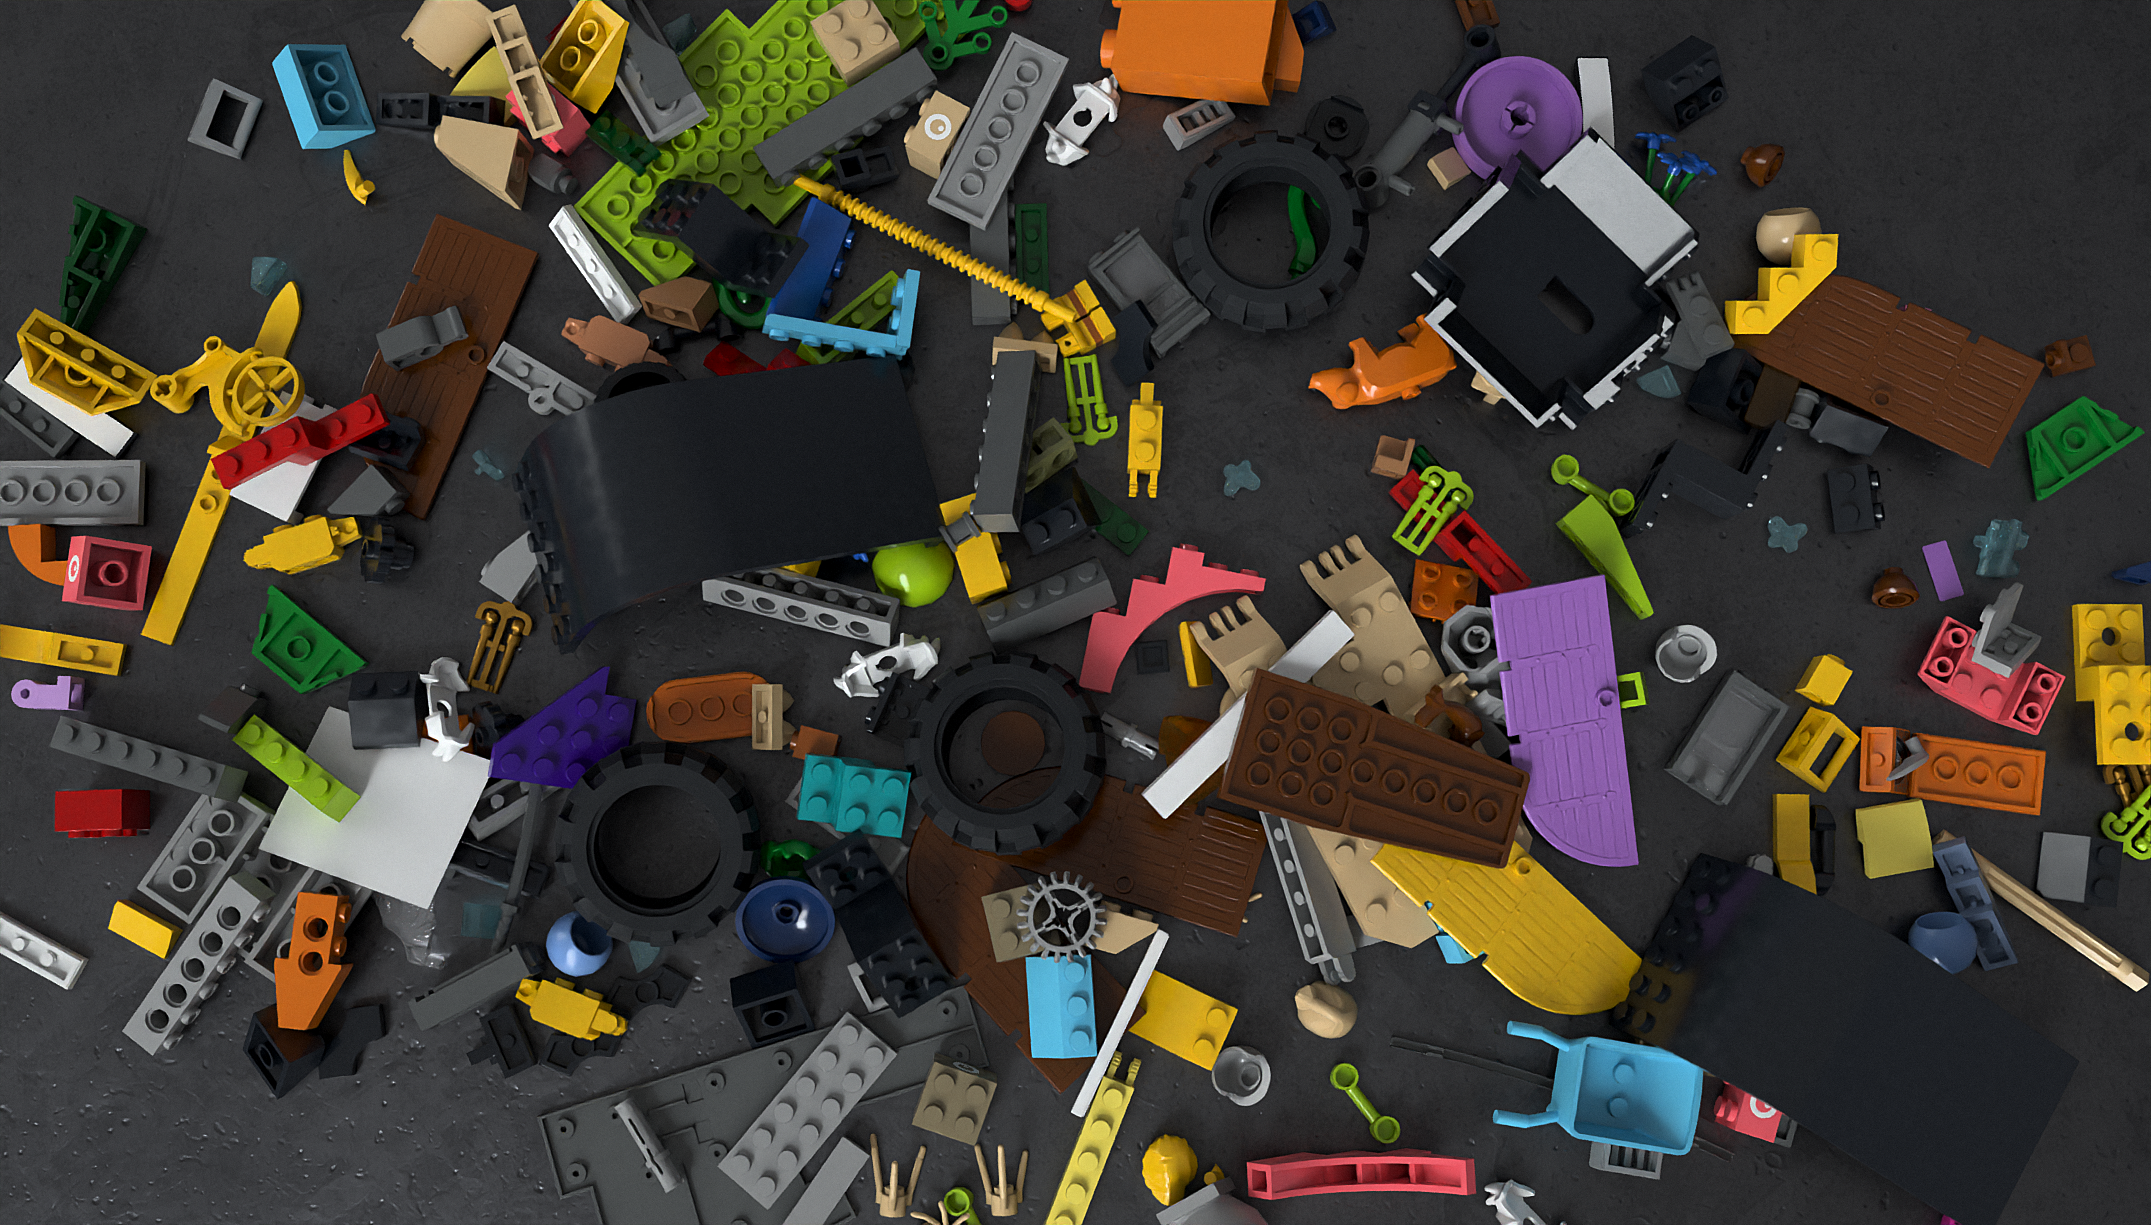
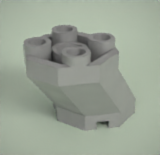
M1465 605L1444 622L1441 651L1452 673L1463 672L1468 680L1465 682V685L1470 690H1476L1478 694L1485 689L1502 690L1499 671L1510 669V662H1498L1492 609L1489 607Z

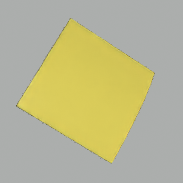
M493 46L464 75L450 96H492L505 100L504 127L509 128L518 120L509 111L513 106L505 96L512 88L497 48Z
M1920 798L1855 809L1857 839L1863 844L1865 874L1870 879L1934 867L1928 821L1923 802Z

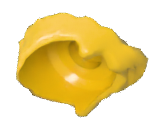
M1168 1134L1156 1137L1147 1148L1142 1159V1175L1145 1178L1146 1186L1152 1190L1154 1197L1167 1206H1172L1183 1200L1185 1188L1194 1179L1198 1168L1197 1157L1188 1145L1187 1140Z

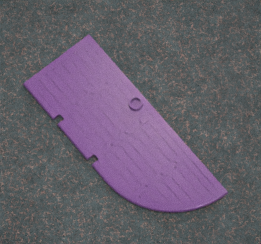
M1600 574L1490 595L1498 662H1510V669L1499 671L1507 735H1519L1520 741L1519 743L1509 745L1511 766L1526 771L1530 775V782L1523 804L1525 814L1542 837L1555 848L1575 859L1608 867L1638 865L1605 575Z

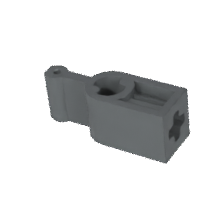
M452 306L433 316H419L377 333L376 337L385 363L394 370L399 371L437 355L443 350V346L458 340H464L469 337L459 307Z

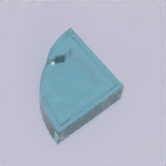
M1668 365L1636 379L1643 390L1656 396L1673 398L1681 394Z
M633 940L630 941V944L628 943L637 973L644 971L652 965L658 956L661 946L650 947V943Z

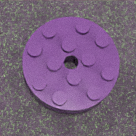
M1504 57L1481 67L1464 85L1452 113V118L1463 123L1464 129L1461 134L1455 135L1452 133L1462 160L1474 173L1485 180L1497 166L1503 169L1507 158L1512 153L1516 155L1520 149L1544 171L1581 136L1583 124L1582 107L1578 94L1571 82L1552 65L1531 57ZM1511 117H1517L1521 119L1523 125H1516L1515 128L1511 130L1512 126L1514 125V123L1511 120Z

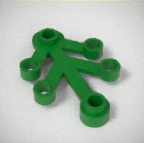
M942 0L948 29L941 38L936 23L938 16L937 6L932 1L922 2L919 5L918 12L920 19L925 23L929 43L923 52L924 60L929 68L934 71H945L952 66L955 58L975 53L987 54L992 48L991 37L987 33H977L973 41L959 44L954 43L961 34L993 26L996 28L1004 27L1008 22L1007 10L1002 6H994L988 14L970 18L980 0H965L958 12L955 0ZM925 8H932L934 10L930 16H925L922 12ZM995 13H1002L1004 18L1001 21H995L993 15ZM980 39L988 41V45L984 48L978 47L976 43ZM936 50H942L945 53L940 59L933 56Z

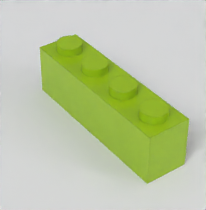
M255 714L232 739L317 809L339 823L361 798L360 795Z

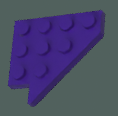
M601 666L493 743L487 776L573 789L581 776L601 758H605L620 748L629 745L636 699L606 695L605 691L610 667Z

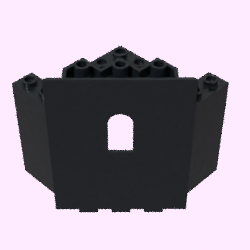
M1591 126L1544 171L1521 149L1516 155L1512 153L1507 158L1503 169L1497 166L1481 184L1482 186L1476 192L1477 196L1474 199L1470 197L1454 215V218L1448 224L1449 229L1447 231L1442 229L1426 247L1431 253L1411 274L1434 297L1424 320L1536 428L1545 421L1551 423L1559 417L1573 430L1588 413L1597 410L1604 403L1609 405L1621 394L1620 388L1623 377L1631 370L1634 373L1640 370L1648 361L1647 355L1675 328L1673 325L1676 313L1673 310L1676 307L1669 293L1656 280L1659 282L1664 281L1673 272L1674 268L1672 266L1680 259L1686 261L1699 248L1697 244L1700 233ZM1554 276L1590 311L1593 324L1588 333L1581 335L1571 331L1537 298Z

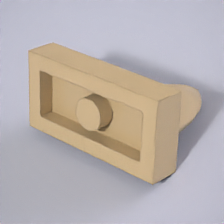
M1012 322L1003 329L999 337H994L992 365H996L999 351L1035 350L1042 367V372L1055 373L1058 344L1054 343L1052 337L1045 330L1037 334L1031 341L1024 340L1021 329L1015 322Z
M752 684V750H782V746L790 743L794 731H797L794 726L783 720V712L794 702L792 696L783 689V684Z

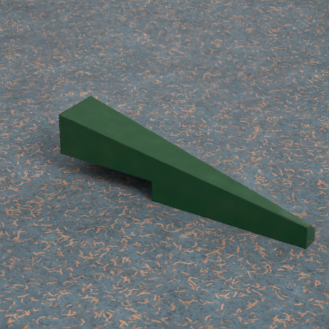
M75 195L72 204L75 206L73 224L69 225L68 234L71 235L69 255L65 256L59 305L62 307L60 322L86 336L148 229L119 213Z

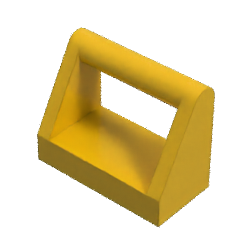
M1810 706L1776 758V761L1817 790L1826 793L1860 741V738L1834 714ZM1833 732H1835L1844 740L1818 778L1810 770V767Z

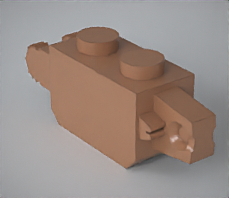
M601 315L591 318L590 322L568 318L561 335L578 345V348L586 354L585 359L601 367H603L604 363L615 366L614 371L619 368L628 366V364L642 363L643 361L665 363L669 367L673 366L666 357L654 351L653 341L649 339L647 334Z

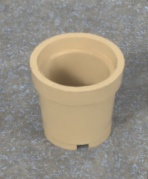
M425 0L407 29L401 35V38L407 41L411 37L414 40L412 44L416 51L442 71L449 67V76L455 78L464 65L493 36L485 18V15L493 12L479 0Z

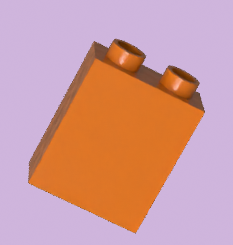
M1112 0L1113 7L1121 8L1118 29H1106L1104 31L1100 50L1101 65L1103 68H1110L1123 92L1270 106L1289 0Z

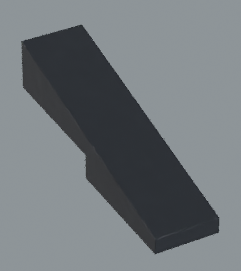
M431 93L377 94L376 125L436 129L438 125H441L444 115L504 127L505 100L492 96H448Z

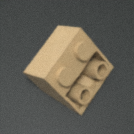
M1102 900L1100 905H1106L1107 910L1097 913V918L1107 919V925L1097 924L1095 929L1102 931L1104 936L1103 938H1098L1092 935L1090 939L1096 943L1097 947L1095 949L1117 954L1156 932L1159 924L1152 921L1153 915L1133 909L1131 915L1121 912V905Z

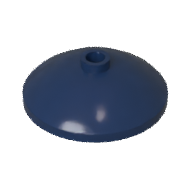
M776 876L758 882L748 890L749 893L737 908L735 924L740 940L754 955L773 963H783L792 959L794 963H799L816 956L828 945L835 929V911L831 904L828 903L814 883L798 877ZM782 907H791L792 909L784 910Z

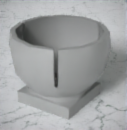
M1230 1176L1206 1186L1156 1214L1161 1225H1268L1256 1208L1232 1196L1231 1192L1236 1187Z

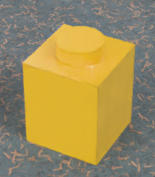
M1832 654L1813 657L1795 691L1822 707L1834 705L1853 671L1844 667L1845 662Z

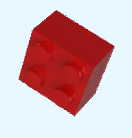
M150 790L55 791V832H68V838L137 836V830L150 829Z

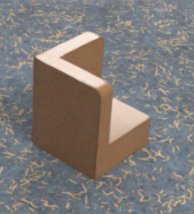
M1382 435L1378 442L1370 472L1401 481L1406 476L1416 439L1408 438L1407 441H1402Z

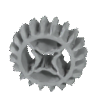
M1069 871L1064 872L1063 881H1057L1056 872H1051L1050 878L1052 883L1047 884L1043 876L1038 877V882L1042 887L1041 889L1037 890L1031 884L1027 887L1028 891L1034 895L1032 899L1021 896L1020 901L1027 904L1028 909H1017L1016 914L1026 916L1027 921L1017 923V928L1023 929L1028 927L1029 932L1024 934L1021 939L1025 942L1032 937L1036 942L1031 945V952H1035L1039 946H1042L1045 949L1041 954V958L1046 960L1049 951L1055 952V963L1060 962V953H1067V960L1070 963L1074 961L1072 951L1077 950L1080 957L1084 958L1086 957V952L1082 947L1083 945L1087 944L1093 950L1097 947L1096 943L1090 939L1092 935L1103 938L1104 933L1095 928L1097 924L1107 925V919L1097 918V913L1105 912L1107 907L1106 905L1095 906L1094 902L1100 900L1102 894L1098 892L1092 897L1089 895L1088 892L1094 887L1092 882H1089L1084 889L1079 886L1083 879L1082 875L1078 874L1075 882L1071 883L1069 882ZM1061 888L1070 889L1080 894L1084 899L1072 905H1064L1058 900L1053 890ZM1044 895L1050 906L1051 914L1046 920L1035 926L1034 909L1038 900ZM1052 901H1055L1058 908L1063 907V912L1065 908L1069 911L1078 908L1068 917V926L1072 931L1071 933L1067 930L1066 926H1060V923L1059 925L1053 923L1046 926L1056 917V908ZM1089 908L1090 924L1085 934L1079 938L1073 926V920L1079 913ZM1052 929H1060L1068 937L1071 944H1053L1046 941L1041 935Z

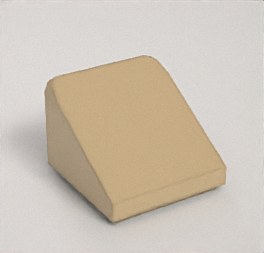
M1454 147L1433 156L1427 163V166L1444 190L1471 173Z

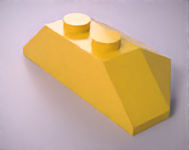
M36 308L17 332V339L29 383L89 416L99 415L140 403L158 376Z

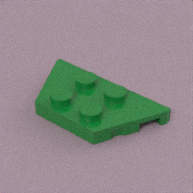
M2085 396L2075 399L2026 432L2037 500L2040 501L2047 498L2145 432L2138 426L2131 427L2118 419L2119 416L2110 410L2101 409L2097 403Z
M272 584L269 586L267 591L269 599L265 614H261L258 625L259 634L255 638L251 653L297 692L305 695L366 668L370 664L281 589Z

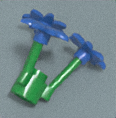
M1638 132L1635 139L1648 142L1647 149H1649L1644 179L1651 185L1656 150H1660L1661 143L1668 144V142H1676L1677 140L1668 134L1657 135L1655 132ZM1683 150L1681 154L1684 157L1679 159L1674 153L1660 152L1657 154L1658 157L1662 158L1661 162L1669 164L1667 168L1668 175L1661 189L1653 188L1672 207H1674L1675 202L1693 177L1698 176L1702 170L1710 176L1717 174V170L1708 161L1700 160V157L1695 153ZM1681 169L1687 171V175L1671 196L1668 190L1675 175L1678 176Z

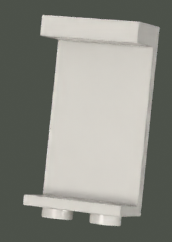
M282 391L279 398L286 405L292 395ZM304 394L298 410L288 420L299 416L317 421L337 411V409L326 404L323 409L312 405L315 399ZM274 406L270 416L276 414L280 410L276 406ZM278 425L264 427L261 434ZM321 459L307 466L287 461L233 488L229 495L297 526L304 515L295 510Z

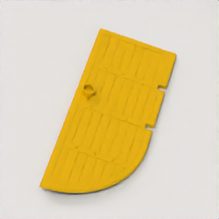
M1515 840L1512 844L1508 863L1502 869L1384 843L1371 858L1370 862L1418 907H1421L1426 900L1431 902L1433 905L1426 914L1472 957L1477 958L1484 951L1488 956L1483 961L1482 966L1508 990L1524 1001L1538 1008L1566 1015L1594 1014L1614 1008L1620 1002H1625L1630 991L1629 981L1638 972L1643 960Z

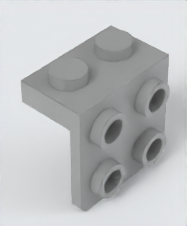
M2015 582L2009 590L2004 588L1994 605L1988 604L1980 617V621L1983 622L1982 629L1976 633L1972 641V646L1975 647L1971 661L2007 678L2036 650L2042 638L2031 631L2011 623L2023 585Z

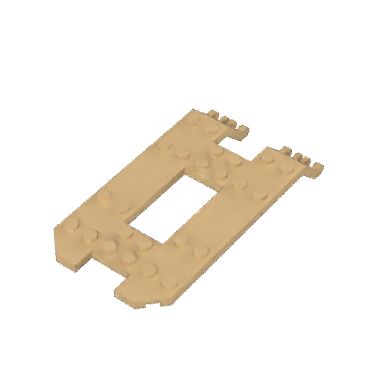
M1354 534L1347 538L1345 542L1348 550L1356 560L1352 564L1346 560L1343 550L1337 545L1330 548V553L1338 568L1327 551L1320 553L1318 556L1321 565L1329 575L1325 579L1318 574L1317 568L1312 561L1307 560L1300 564V569L1308 584L1355 634L1306 684L1352 698L1369 706L1383 700L1390 715L1407 721L1403 714L1429 693L1435 684L1438 685L1446 677L1392 576L1364 548L1359 537ZM1247 595L1237 599L1236 602L1239 610L1247 620L1246 623L1240 625L1229 606L1226 605L1220 609L1231 631L1225 627L1217 612L1209 615V621L1220 636L1219 638L1212 640L1207 634L1205 625L1200 621L1190 625L1191 632L1198 645L1224 674L1237 700L1248 690L1254 668L1268 671L1287 652L1280 636L1258 613ZM1449 719L1434 733L1449 739L1451 733L1448 729L1452 727V720ZM1480 740L1472 745L1474 750L1487 755ZM1520 816L1514 840L1529 854L1533 838ZM1306 826L1364 935L1413 948L1439 932L1433 919L1426 914L1428 910L1425 904L1418 907L1370 862L1383 843Z

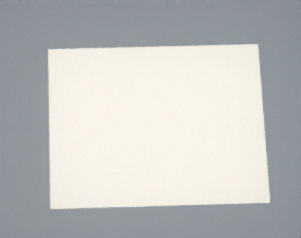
M329 706L306 753L360 795L361 798L339 823L321 812L289 786L258 849L428 909L489 779L487 775L490 760L459 750L452 759L445 762L442 760L443 755L434 756L432 754L438 743L421 737L420 747L354 750L352 747L349 713Z

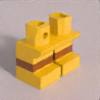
M1086 280L1075 285L1073 290L1062 297L1053 299L1077 312V316L1072 324L1047 311L1041 314V320L1049 332L1061 325L1065 326L1068 334L1055 341L1063 357L1077 352L1084 355L1116 338L1115 328L1103 308L1100 307V303Z

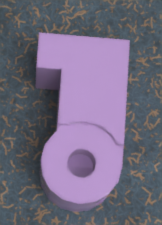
M58 676L57 685H48L45 682L28 679L20 680L12 688V700L17 706L23 708L83 710L85 678Z

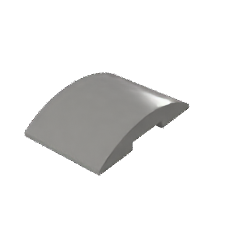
M241 791L238 802L234 803L202 794L137 889L188 924L193 925L198 923L227 879L232 875L247 870L277 895L270 904L272 910L269 915L260 923L257 922L252 930L254 932L253 938L246 946L241 949L239 948L237 953L245 958L244 962L275 983V958L289 956L298 892L314 891L349 895L348 903L351 904L352 912L349 922L345 923V933L374 890L258 849L276 811ZM235 908L238 918H241L240 912ZM321 919L317 925V930L322 936L328 930V925L324 919ZM218 934V940L222 942V938ZM316 952L312 962L318 970L322 967L323 959Z

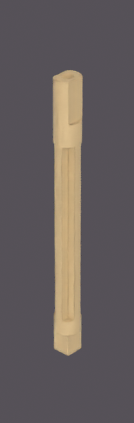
M1943 829L1932 839L1931 843L1935 845L1956 839V837ZM1972 849L1991 890L2134 991H2139L2149 983V973Z

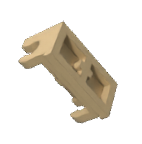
M1463 672L1452 673L1438 684L1443 689L1444 700L1456 701L1463 705L1473 700L1478 695V692L1470 690L1465 685L1468 678ZM1425 696L1403 714L1409 723L1419 726L1414 722V716L1426 705ZM1442 712L1430 725L1423 729L1434 733L1450 718L1445 712Z

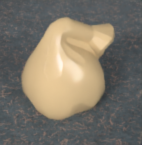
M1315 981L1296 992L1295 1001L1298 1018L1303 1026L1314 1034L1329 1039L1340 1038L1346 1035L1354 1026L1358 1014L1357 1003L1352 995L1341 987L1327 985L1325 981Z

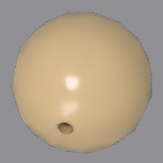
M1810 208L1777 209L1764 213L1757 225L1756 241L1759 251L1767 260L1780 266H1791L1794 235L1821 234L1822 229L1819 218Z

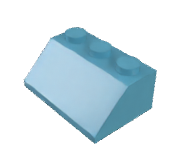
M287 44L272 62L302 149L334 148L376 131L346 45Z
M1079 953L1073 954L1074 961L1070 963L1067 960V954L1061 955L1059 963L1054 962V955H1048L1046 960L1042 959L1041 956L1025 957L1032 1058L1097 1056L1098 1044L1091 953H1086L1084 958H1081Z

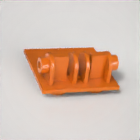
M1416 559L1411 601L1408 602L1411 614L1415 619L1417 617L1431 618V622H1435L1438 619L1441 620V624H1444L1448 618L1465 605L1476 607L1479 576L1470 569Z

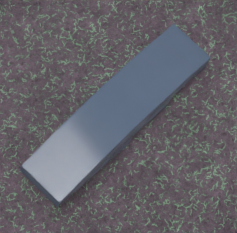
M1966 836L1932 845L1933 854L1946 878V887L1959 914L1973 926L1978 938L1976 954L1984 970L1988 971L2018 963V957L2003 919Z

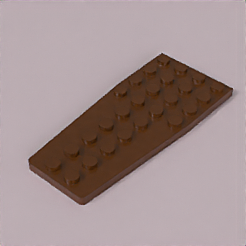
M1254 668L1217 798L1312 828L1502 869L1508 863L1529 786L1530 775L1526 771L1352 698L1263 669Z

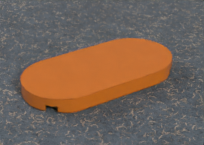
M734 672L671 680L663 683L657 688L653 696L650 697L646 708L647 721L650 728L659 738L687 744L752 736V684L769 683L761 676L751 672Z

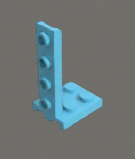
M907 269L903 278H898L896 286H893L890 305H894L895 309L893 310L892 317L888 319L886 334L777 314L767 315L762 333L769 334V338L778 341H788L789 338L800 339L802 344L812 347H820L821 343L834 345V349L841 352H853V349L863 350L870 357L895 355L896 359L901 361L902 355H905L907 348H910L920 271Z

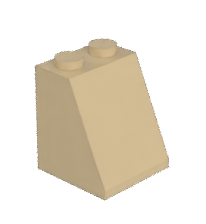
M443 115L441 125L436 127L434 134L436 147L459 170L513 208L521 210L529 177L528 166L533 159L535 149L519 129Z

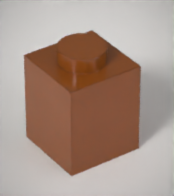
M801 725L800 731H794L790 742V749L794 750L792 757L805 760L806 753L837 756L842 736Z

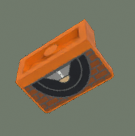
M1862 726L1859 791L1908 794L1909 774L1892 781H1887L1886 779L1895 768L1902 764L1904 759L1909 757L1910 751L1905 744V741L1910 739L1909 730L1896 727Z

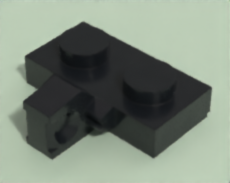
M512 1003L479 1018L486 1035L480 1038L483 1046L466 1053L471 1065L489 1058L492 1065L499 1063L506 1079L538 1064Z

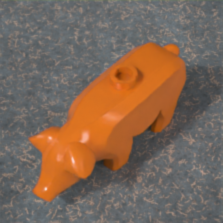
M1425 313L1416 318L1419 327L1413 323L1397 331L1404 343L1394 344L1379 352L1376 346L1373 347L1371 342H1368L1365 337L1349 342L1348 345L1353 351L1354 365L1349 369L1331 368L1313 373L1308 389H1317L1324 393L1332 401V407L1336 409H1347L1354 405L1380 404L1402 396L1403 400H1408L1421 393L1420 389L1444 378L1450 370L1457 367V362L1450 345L1424 320Z

